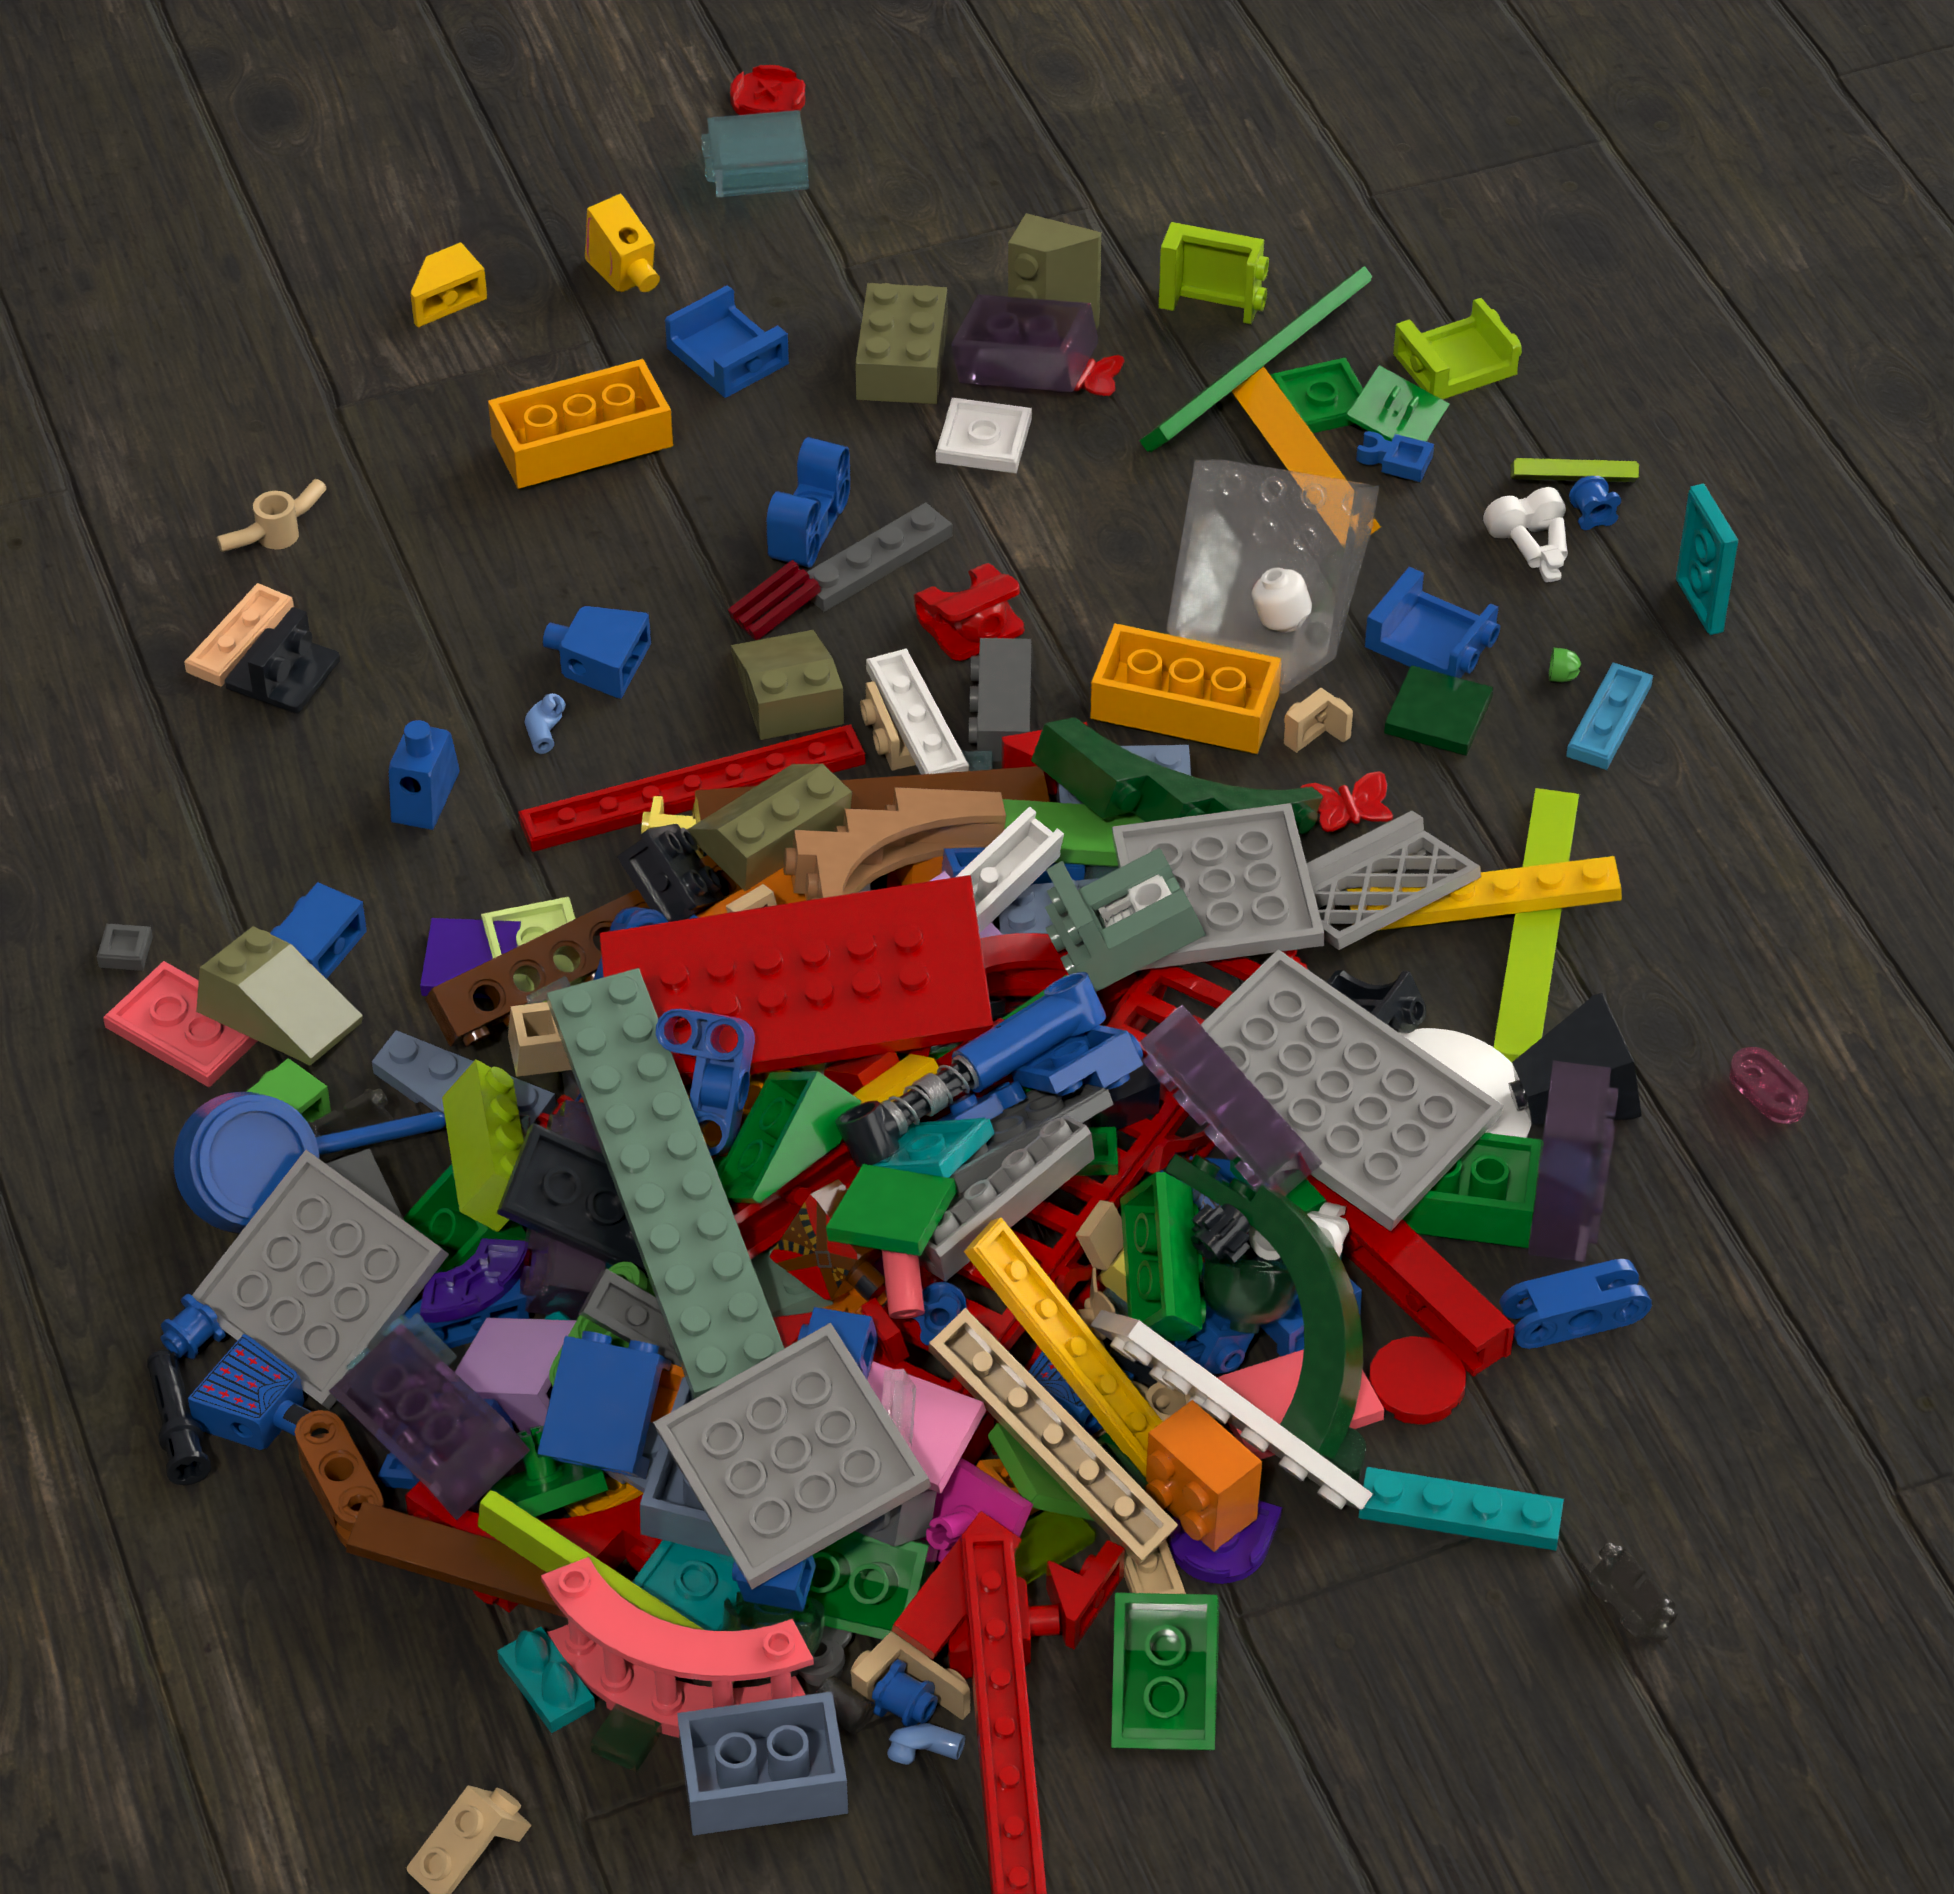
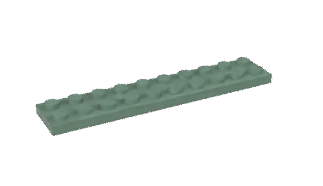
M637 968L548 992L547 1003L694 1400L785 1348L672 1053L665 1049L656 1037L658 1017L641 972Z

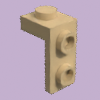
M892 1631L872 1651L866 1650L860 1654L852 1666V1699L867 1710L875 1704V1700L872 1699L875 1686L889 1672L893 1662L900 1659L906 1663L904 1673L920 1682L929 1680L934 1683V1695L938 1697L937 1703L962 1720L970 1713V1688L962 1675L951 1668L944 1669Z
M468 1785L409 1863L407 1872L430 1894H452L494 1836L519 1842L531 1827V1824L518 1813L521 1804L506 1791L496 1788L492 1792Z

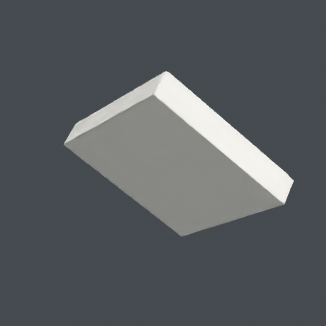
M952 398L936 450V463L1017 473L1032 419V408Z

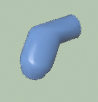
M550 693L545 695L543 700L536 703L525 717V726L534 751L539 754L547 753L554 747L550 730L560 721L562 712L565 709L564 700L557 694Z
M928 1723L899 1728L889 1738L892 1743L887 1751V1755L890 1760L909 1765L914 1761L916 1749L928 1750L958 1760L964 1748L965 1735Z

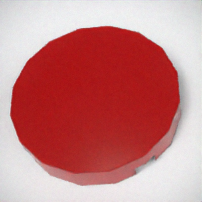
M759 65L753 67L751 73L744 75L743 71L738 74L731 83V105L735 112L746 120L758 123H776L788 120L798 114L805 105V83L803 80L800 81L796 77V73L789 68L778 65Z
M1409 1336L1393 1340L1378 1350L1370 1364L1369 1382L1383 1408L1393 1413L1395 1419L1404 1423L1425 1425L1443 1420L1451 1414L1452 1409L1458 1403L1460 1405L1465 1393L1466 1370L1460 1357L1446 1344L1427 1337Z

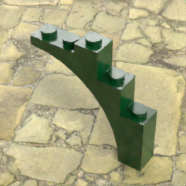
M1075 717L1045 723L1031 759L1034 764L1101 818L1134 812L1145 822L1291 803L1300 835L1309 833L1310 829L1315 825L1318 818L1317 811L1324 797L1313 787L1289 790L1252 789L1196 778L1166 768L1129 752L1099 735Z

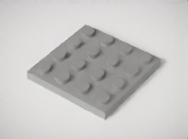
M1291 803L1112 827V839L1119 868L1160 847L1172 869L1174 877L1180 888L1185 892L1206 934L1141 970L1273 953L1278 949L1280 951L1324 946V930Z
M305 1150L192 1296L203 1305H208L216 1313L220 1327L237 1341L243 1334L251 1337L296 1371L301 1379L302 1390L330 1410L383 1341L385 1332L400 1319L449 1254L312 1153Z
M831 1323L653 1422L658 1434L751 1590L931 1488L927 1474Z

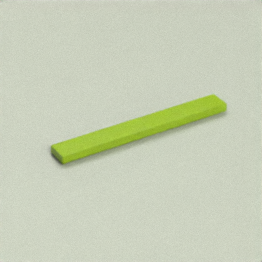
M1535 788L1523 867L1569 862L1579 794ZM1562 908L1515 913L1493 1047L1511 1063L1540 1040L1543 1035Z

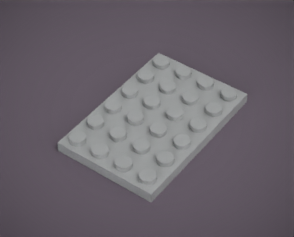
M1279 949L1166 1058L1163 1068L1164 1071L1271 1147L1278 1146L1293 1155L1295 1164L1390 1231L1500 1117L1503 1105Z

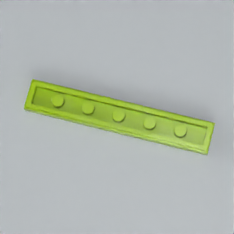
M490 1490L480 1502L478 1527L548 1573L589 1557L597 1572L607 1584L638 1609L672 1624L704 1630L497 1492Z

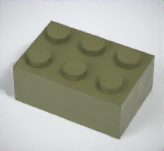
M867 283L856 357L857 400L937 404L948 324L947 287Z

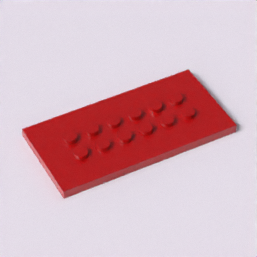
M971 875L600 933L603 976L607 977L639 968L658 1019L671 1009H688L745 1020L752 1027L755 1034L750 1075L885 1054L887 1052L975 1039L994 1027ZM681 1018L674 1025L673 1035L680 1044L686 1043L691 1036L692 1029L689 1021L686 1018ZM730 1025L725 1027L719 1036V1043L726 1052L732 1051L738 1043V1034ZM671 1051L683 1085L692 1084L697 1056Z

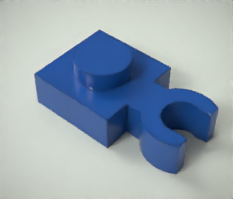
M1366 431L1364 433L1363 446L1359 445L1357 448L1356 460L1367 465L1381 463V472L1421 482L1432 460L1434 444L1398 434L1394 435L1392 441H1388L1376 432Z
M1018 1080L1011 1084L1005 1082L982 1097L976 1098L974 1093H969L953 1101V1104L948 1105L951 1112L937 1121L974 1118L991 1120L1003 1113L1002 1110L1021 1102L1027 1097Z

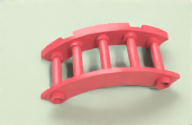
M589 1557L541 1575V1581L552 1600L568 1618V1625L548 1632L549 1638L584 1685L595 1695L603 1699L609 1710L637 1725L661 1734L679 1738L677 1713L805 1695L796 1676L791 1677V1672L814 1665V1659L793 1619L771 1626L741 1631L692 1629L656 1618L629 1603L607 1584L597 1572ZM676 1677L711 1681L712 1687L678 1681ZM770 1677L771 1680L769 1684L753 1687L733 1688L732 1681Z

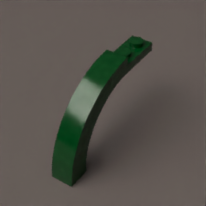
M1175 1154L1165 1171L1222 1206L1227 1203L1238 1209L1246 1217L1249 1224L1271 1244L1289 1271L1302 1310L1304 1352L1298 1385L1280 1425L1321 1456L1334 1459L1347 1434L1355 1412L1363 1366V1335L1359 1308L1352 1284L1341 1259L1318 1225L1298 1205L1280 1192L1263 1185L1257 1191L1234 1177L1229 1184L1216 1176L1221 1168L1208 1159L1195 1154L1193 1159L1190 1160Z

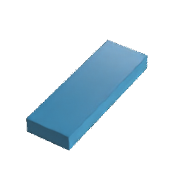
M1613 662L1567 746L1566 757L1607 770L1652 686L1653 675Z

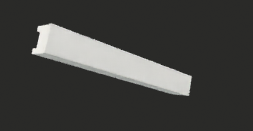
M1031 807L1027 808L956 876L971 875L980 933L1060 857L1064 833L1058 828L1052 832L1035 819L1036 811ZM836 1061L797 1068L802 1072L818 1071L824 1075V1070Z

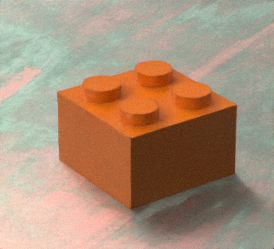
M1193 1400L1148 1433L1146 1481L1148 1484L1145 1487L1146 1493L1162 1509L1167 1508L1174 1517L1178 1518L1184 1531L1196 1541L1201 1540L1215 1552L1221 1545L1228 1542L1234 1535L1241 1532L1257 1519L1262 1461Z

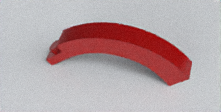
M1012 933L980 938L989 995L1000 997L1036 996L1053 982L1065 975H1069L1060 959L1068 954L1067 950L1064 949L1057 952L1048 934ZM931 1046L899 1051L898 1053L907 1056L914 1054L928 1057Z

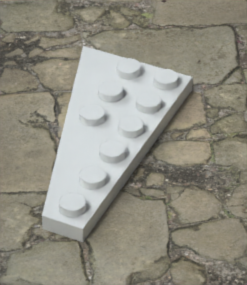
M1101 1310L1090 1325L1112 1340L1110 1346L1132 1362L1137 1360L1143 1365L1152 1368L1149 1375L1172 1391L1176 1389L1184 1395L1189 1394L1191 1398L1187 1403L1193 1400L1212 1418L1214 1417L1224 1424L1228 1421L1242 1431L1240 1437L1263 1453L1268 1449L1281 1458L1278 1465L1295 1478L1304 1481L1308 1477L1321 1486L1317 1494L1336 1508L1342 1510L1346 1504L1362 1510L1373 1493L1140 1320Z

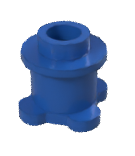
M1583 477L1576 482L1570 491L1569 500L1571 504L1582 513L1578 524L1583 530H1590L1594 526L1612 525L1618 519L1616 510L1617 506L1621 503V498L1616 492L1608 493L1609 484L1603 477Z
M935 1282L923 1289L925 1313L921 1316L913 1317V1319L919 1323L921 1328L920 1340L925 1345L929 1346V1343L958 1314L967 1308L964 1294L953 1284Z
M186 1294L181 1298L185 1309L172 1320L165 1319L161 1323L164 1333L161 1336V1341L171 1353L175 1352L178 1358L184 1355L194 1359L199 1353L198 1348L210 1337L220 1342L225 1338L226 1334L217 1321L216 1313L208 1305H203L192 1295Z
M897 1659L891 1665L889 1672L877 1683L873 1690L872 1699L875 1700L873 1713L883 1717L889 1711L902 1718V1723L905 1727L926 1723L934 1713L938 1702V1697L934 1695L935 1685L929 1680L920 1682L904 1673L906 1663Z

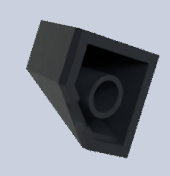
M1603 993L1593 995L1512 1062L1515 1081L1508 1083L1510 1094L1517 1110L1525 1108L1531 1124L1627 1120L1642 1116L1634 1060Z

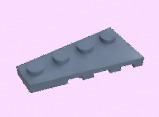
M396 1030L373 1059L372 1066L375 1075L413 1102L418 1103L421 1101L432 1109L433 1112L440 1111L444 1113L443 1095L474 1061ZM510 1076L514 1082L523 1139H525L529 1127L533 1123L537 1124V1116L540 1113L550 1114L556 1106L555 1093Z

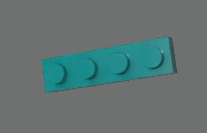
M1367 1467L1363 1487L1373 1494L1363 1509H1359L1360 1519L1555 1551L1557 1549L1564 1502L1562 1498Z

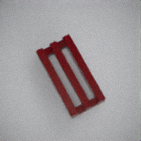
M792 559L731 606L728 612L731 619L756 641L821 592L819 583L814 578L810 579L809 574L804 569L800 570L798 564ZM800 585H802L801 588H799L797 591H795L793 594H791L788 598H786V599L783 601V598H785L787 595H789L791 592H793L796 588H798ZM768 610H770V611H769L767 614H765L762 618H760L758 621H756L754 624H752V622H754L757 618H759V617H760L761 615H763L765 612H767Z

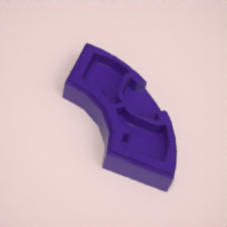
M482 1238L476 1253L463 1265L447 1272L434 1273L424 1287L420 1309L421 1323H437L461 1319L482 1311L501 1299L513 1288L523 1274L531 1252L530 1241Z

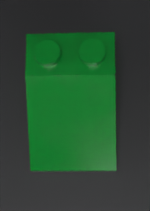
M818 1071L770 1072L718 1174L728 1202L761 1203L840 1144L842 1136L835 1121L842 1113L859 1105L861 1100Z
M1115 1593L1112 1749L1215 1751L1219 1638L1218 1595Z

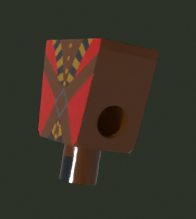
M837 1179L808 1196L769 1257L825 1300L832 1301L854 1288L868 1302L874 1297L877 1299L886 1290L885 1277L872 1265L881 1249L828 1241L826 1226L848 1190Z

